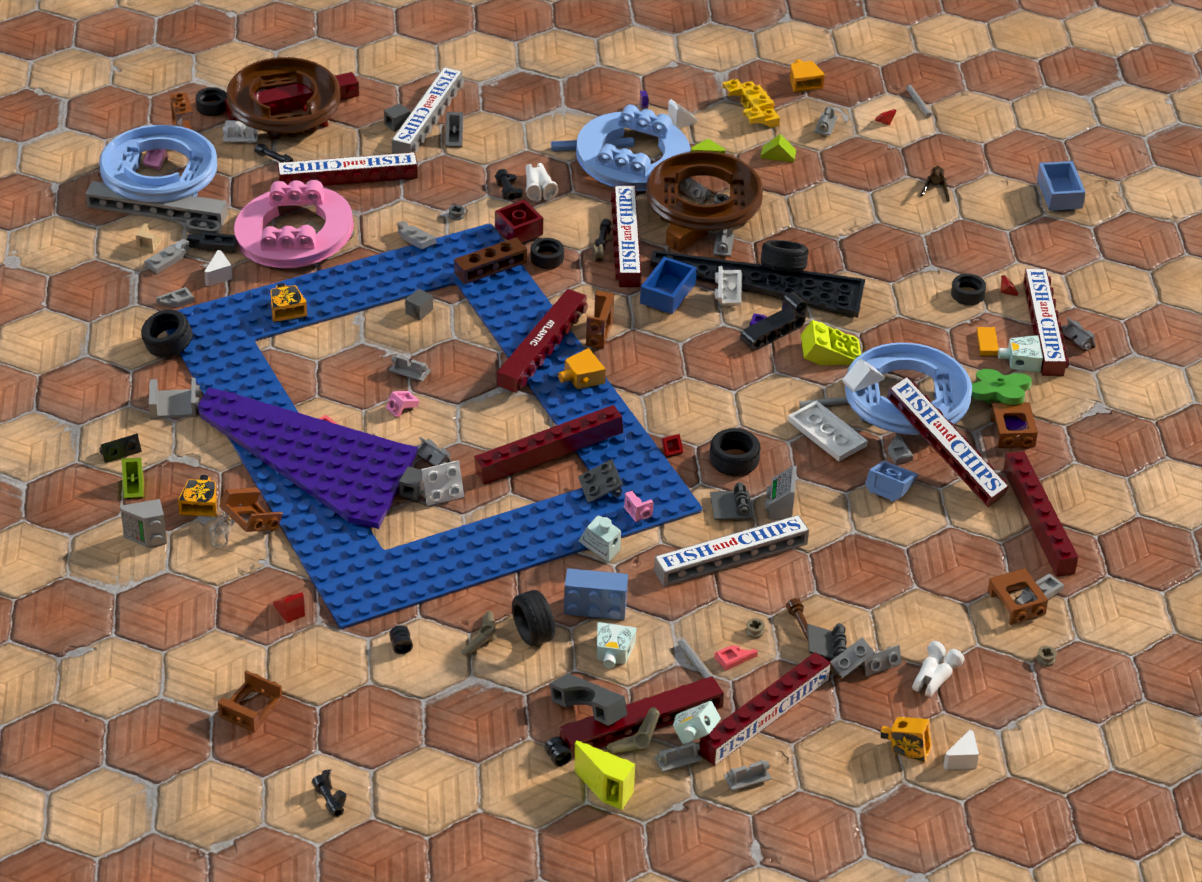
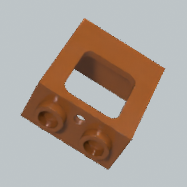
M187 93L170 95L172 125L192 130L189 120L182 121V115L193 114Z
M596 290L594 317L587 316L586 346L604 349L613 324L614 293Z
M1023 402L1018 405L992 403L990 419L991 422H995L999 435L998 448L1035 447L1038 431L1030 402ZM1009 416L1018 417L1027 422L1028 430L1009 431L1006 428L1004 419Z
M257 488L226 489L219 505L245 532L277 530L283 515L282 512L267 513L257 503L260 491ZM252 513L248 522L239 514Z
M1026 568L989 578L987 593L991 598L999 597L1010 613V625L1046 614L1048 599ZM1028 586L1037 600L1017 605L1009 595V592Z
M246 670L244 672L245 682L229 700L223 697L219 700L218 713L220 718L255 733L283 700L282 686ZM254 691L271 699L259 714L240 705L250 692Z

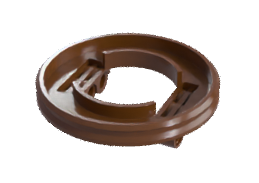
M295 57L269 58L244 67L232 77L227 87V104L230 112L238 121L251 128L267 132L270 139H280L283 134L288 137H295L300 132L305 135H311L316 132L318 125L327 121L338 109L340 104V85L332 72L313 61ZM297 83L308 86L314 93L306 101L307 111L271 116L270 106L260 103L253 96L255 92Z
M694 151L669 157L655 166L647 178L646 198L649 206L660 217V220H665L676 226L691 230L718 231L747 223L759 211L763 198V184L759 175L749 165L735 157L717 152ZM693 176L716 177L729 183L730 199L714 205L694 204L678 196V182Z

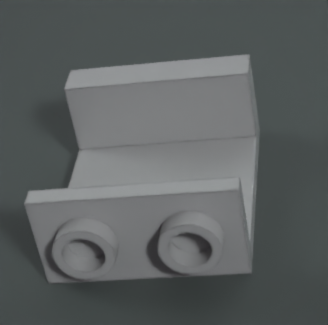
M192 378L191 389L158 391L157 379H150V419L196 417V409H198L200 399L197 398L200 397V385H196V379Z

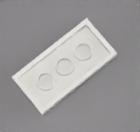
M817 400L788 415L789 423L838 462L867 447L868 440Z

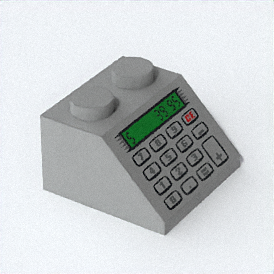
M792 466L773 477L771 486H767L766 498L770 499H766L765 511H769L768 519L782 520L792 517L797 466Z
M160 499L120 506L124 538L145 547L167 544L164 513Z

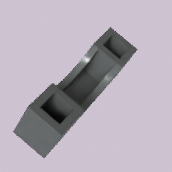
M569 673L549 683L552 702L563 707L574 705L592 706L594 720L609 726L627 716L625 696Z

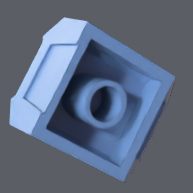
M883 460L869 470L865 484L870 494L875 493L893 502L901 498L910 489L918 474Z

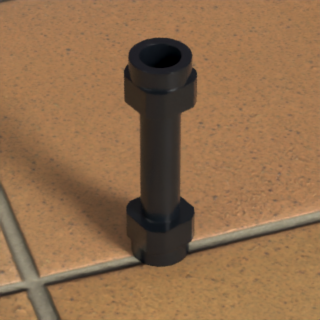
M258 143L255 147V153L262 157L266 155L280 163L293 162L291 156L287 154L281 155L269 150L267 145Z
M603 219L600 223V234L594 243L597 247L602 244L603 251L606 247V235L610 232L612 225L608 219Z

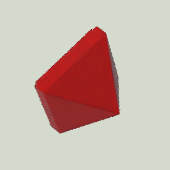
M893 109L883 112L875 120L890 125L897 111Z
M1002 275L1000 293L1018 296L1019 292L1014 284L1005 275Z
M680 434L661 438L665 457L683 453Z

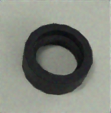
M208 87L198 91L196 94V109L199 113L207 116H216L224 113L227 93L216 87ZM216 100L218 102L208 103L206 101Z
M540 238L534 241L530 248L531 262L543 269H552L560 266L564 260L563 244L554 238ZM550 251L556 254L542 255L540 254V252Z
M965 273L953 279L951 296L958 303L975 305L982 302L985 298L986 283L981 277ZM971 287L976 289L977 291L970 292L962 290L961 288Z

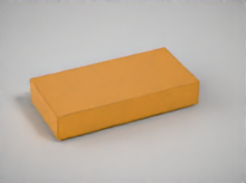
M977 327L976 333L980 355L998 356L999 348L995 327Z

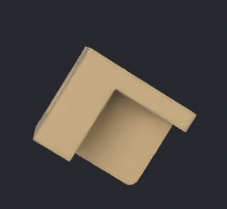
M145 223L136 234L137 249L154 253L162 242L161 237L149 233L148 224Z

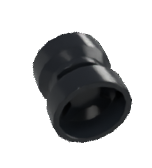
M403 625L393 627L389 632L393 651L397 654L410 652L413 648V642L410 638L408 627Z
M553 737L544 746V750L551 756L552 762L557 767L566 765L573 757V753L566 747L562 737Z

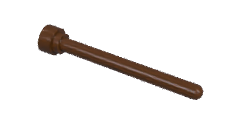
M793 598L786 603V608L790 615L796 617L808 642V623L803 615L804 606L799 598Z

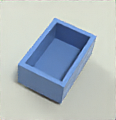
M1073 161L1039 163L1037 182L1049 211L1083 209L1086 192Z
M567 568L564 586V615L625 620L628 574Z

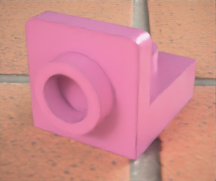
M166 149L148 150L143 165L160 170L164 159L168 160L169 158Z
M409 391L391 392L386 409L394 416L400 417L403 408L418 407L420 400Z
M633 491L625 493L624 508L635 522L647 519L653 515L654 502L652 500L642 502Z

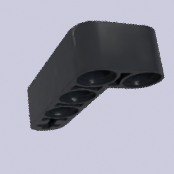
M794 292L788 293L783 299L781 311L744 329L740 335V340L756 351L801 328L806 319L807 303Z

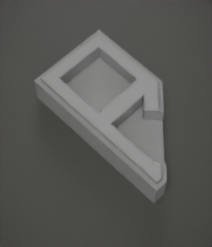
M187 287L156 297L157 304L172 307H181L195 302L194 296Z
M897 433L892 443H890L887 453L895 465L913 461V454L900 434Z

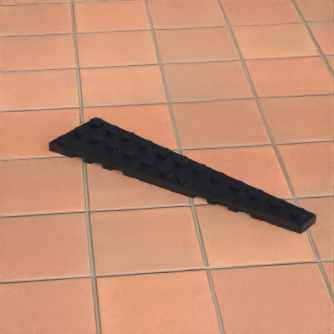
M653 250L650 267L656 268L663 257H667L697 267L696 278L715 282V273L719 272V266H722L723 270H741L742 291H751L779 299H784L788 293L794 292L808 306L844 314L847 317H859L865 279L811 271L784 272L772 270L760 264Z

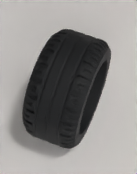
M769 240L762 245L761 263L764 267L772 270L800 272L807 267L809 250L805 245L797 242Z
M163 310L153 314L145 321L141 329V337L147 350L158 357H171L181 353L190 344L193 335L186 316L177 310ZM177 329L173 334L167 337L157 338L162 332L166 330Z
M729 428L716 433L711 440L710 462L716 470L726 475L741 476L748 474L756 469L759 464L760 442L754 434L744 429ZM728 449H738L746 453L741 455H732L724 451Z
M530 590L515 596L512 601V615L522 640L531 647L551 641L555 635V621L544 595L537 590Z

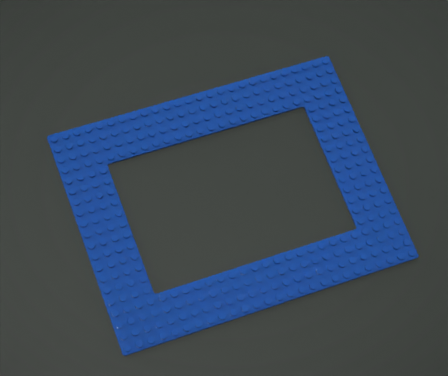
M484 224L437 237L436 244L424 249L414 245L405 246L177 310L186 316L193 334L190 344L179 355L192 377L196 379V384L200 385V391L203 396L209 387L298 412L255 343L256 341L406 299L417 289L430 292L456 285L509 358L553 305L523 265L465 285L455 275V258L504 242V239L492 224ZM279 283H284L286 286H297L307 302V316L273 322L270 290L276 288ZM169 329L166 330V332L169 336L173 334L177 329ZM571 330L562 338L561 343L556 345L552 354L546 357L543 365L536 369L535 374L527 380L526 384L556 426L611 405L617 408L622 415L623 433L578 449L575 453L588 471L613 459L623 484L621 486V496L618 498L608 493L588 504L583 489L580 488L384 550L369 527L346 521L228 438L271 512L283 513L279 526L340 629H345L587 550L588 548L578 541L588 525L597 516L609 518L612 522L611 524L620 529L621 538L701 513L702 506L606 377L604 384L580 389L575 388L570 381L560 382L558 373L564 371L565 360L585 350ZM633 491L642 502L652 500L654 502L653 515L647 519L635 522L624 508L625 493Z

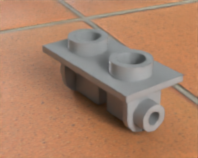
M832 106L826 107L824 113H821L814 133L831 136L838 118L837 115H834L835 110Z
M691 177L679 183L678 189L701 205L704 200H709L712 197L710 190Z
M731 228L717 232L713 255L731 257L735 235L731 233Z
M1068 317V324L1061 327L1062 334L1069 340H1073L1082 350H1089L1091 345L1096 347L1094 334L1089 330L1083 329L1078 321H1073Z
M399 354L393 355L391 361L394 364L389 369L390 372L422 382L431 371L426 363L413 359L409 363V358Z
M419 437L422 442L416 446L418 447L417 455L426 461L430 458L429 463L434 466L453 462L450 458L451 454L446 449H439L432 440H425Z
M860 638L830 661V663L835 668V673L844 678L874 655L875 652L863 638Z
M900 645L887 647V649L875 653L859 665L860 668L865 669V676L868 677L902 664Z
M693 741L681 745L679 749L675 747L661 750L660 753L654 756L662 773L702 761L697 752L700 750L698 742L694 743Z
M764 760L750 764L749 767L731 768L729 772L723 775L732 791L772 780L767 771L770 768L769 763Z

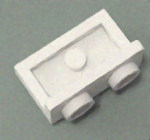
M719 266V272L715 273V282L718 283V289H715V300L719 301L720 306H741L742 271L723 270V267Z

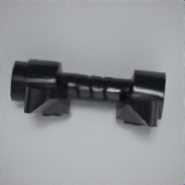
M505 169L498 170L495 179L498 186H504L501 190L503 198L508 200L521 198L523 189L510 185L511 181L517 180V176L508 174Z
M331 769L323 770L322 774L315 776L311 783L318 794H322L326 800L325 807L330 815L337 818L344 813L343 806L347 795L341 790H337L332 795L330 792L332 790Z

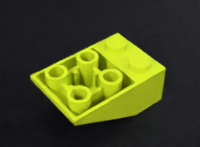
M812 320L801 334L804 359L818 365H851L861 354L859 339L845 334L838 329L826 326L822 322Z
M579 741L575 742L574 772L603 803L622 810L634 793L635 763L594 748L589 744Z

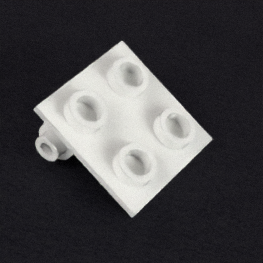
M226 120L225 126H223V142H257L259 130L246 126L240 121Z
M459 460L421 469L424 484L422 495L426 498L427 506L464 497Z

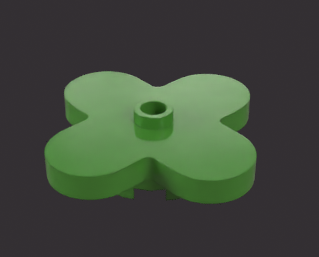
M981 369L976 372V383H972L971 398L984 400L990 404L992 401L1009 405H1018L1025 401V391L1031 388L1032 378L1022 373L1003 375L993 369Z

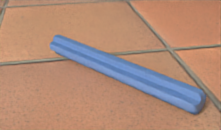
M612 138L606 144L614 145L616 148L634 147V138ZM577 140L551 142V151L576 150Z

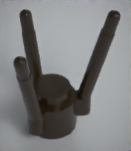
M940 166L934 167L931 170V175L927 177L920 196L924 195L930 182L934 184L942 183L946 200L950 202L944 169Z

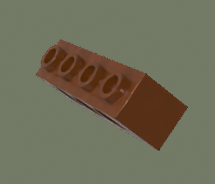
M517 237L455 258L454 273L464 285L527 263V248Z

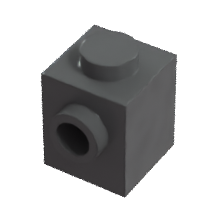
M400 103L384 110V124L392 131H398L411 114L410 110Z
M417 289L405 299L406 314L418 320L423 319L433 310V295L421 289Z
M408 466L399 481L400 496L418 500L422 490H424L422 471Z

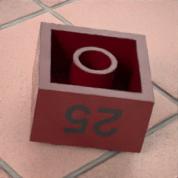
M524 199L495 210V228L507 240L517 237L523 243L543 235V217Z

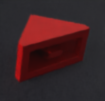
M303 592L291 594L273 601L275 608L286 623L305 616Z

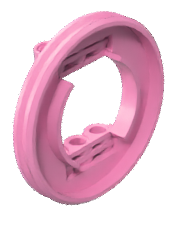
M295 180L287 185L282 181H276L272 183L269 192L258 196L241 210L235 221L234 232L240 251L252 261L274 268H297L318 263L339 251L351 237L354 221L349 203L338 193L323 188L321 182L310 180L304 184L301 181ZM315 205L317 215L326 221L323 228L317 234L314 228L309 225H303L297 229L292 226H284L281 229L265 226L272 219L279 216L278 206Z

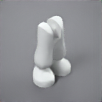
M537 163L536 168H532L531 164L525 166L527 197L538 202L541 200L543 192L545 200L554 198L558 193V185L556 182L551 181L543 164Z
M938 641L929 643L927 647L929 657L925 658L912 685V689L919 692L925 683L928 684L925 692L927 697H932L941 684L951 676L952 670L961 667L964 662L963 654L956 649L949 650L945 657V647Z

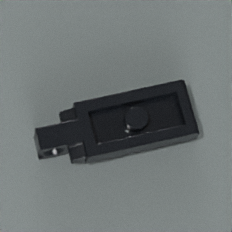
M202 232L201 235L188 234L187 236L189 247L235 252L237 246L235 235Z

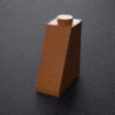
M670 223L666 230V245L680 252L706 236L708 231L686 229Z

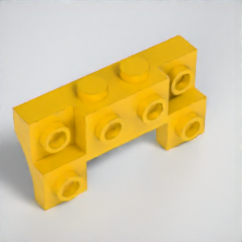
M738 79L722 83V88L728 91L729 97L741 96V104L745 108L743 116H747L749 124L761 123L770 128L780 126V117L774 110V101L769 98L767 92L760 85H755L752 81L741 84Z

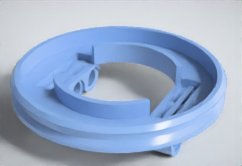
M626 105L622 112L605 114L588 122L579 132L576 147L578 162L594 179L613 188L614 186H635L636 191H646L647 178L653 168L669 157L691 152L686 136L672 124V120L668 115L661 113L656 116L653 111L649 109L639 111L634 105ZM625 127L659 137L658 147L663 152V157L651 164L650 158L644 153L633 154L629 149L623 148L619 150L614 145L606 143L612 138L623 137Z
M174 125L143 126L120 134L105 146L99 159L100 174L103 182L110 190L131 200L167 202L188 196L197 197L198 192L212 181L217 172V154L214 146L207 138L191 129ZM153 149H170L184 154L190 161L181 178L178 172L161 177L144 176L135 172L140 167L142 152Z
M916 343L880 345L860 354L851 363L847 371L848 373L855 363L862 359L876 368L882 375L895 370H914L924 373L933 378L934 398L936 399L931 403L936 408H939L943 416L953 424H956L963 418L970 406L972 383L966 370L948 354L926 345ZM878 382L856 392H853L845 385L847 401L851 408L861 417V421H867L876 427L890 432L911 435L920 434L884 396L880 397Z

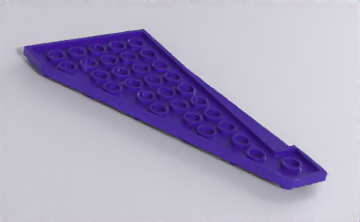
M208 387L198 404L199 415L204 421L346 521L367 527L380 528L399 491L401 477L407 467H411L418 453V447L398 443L223 390Z

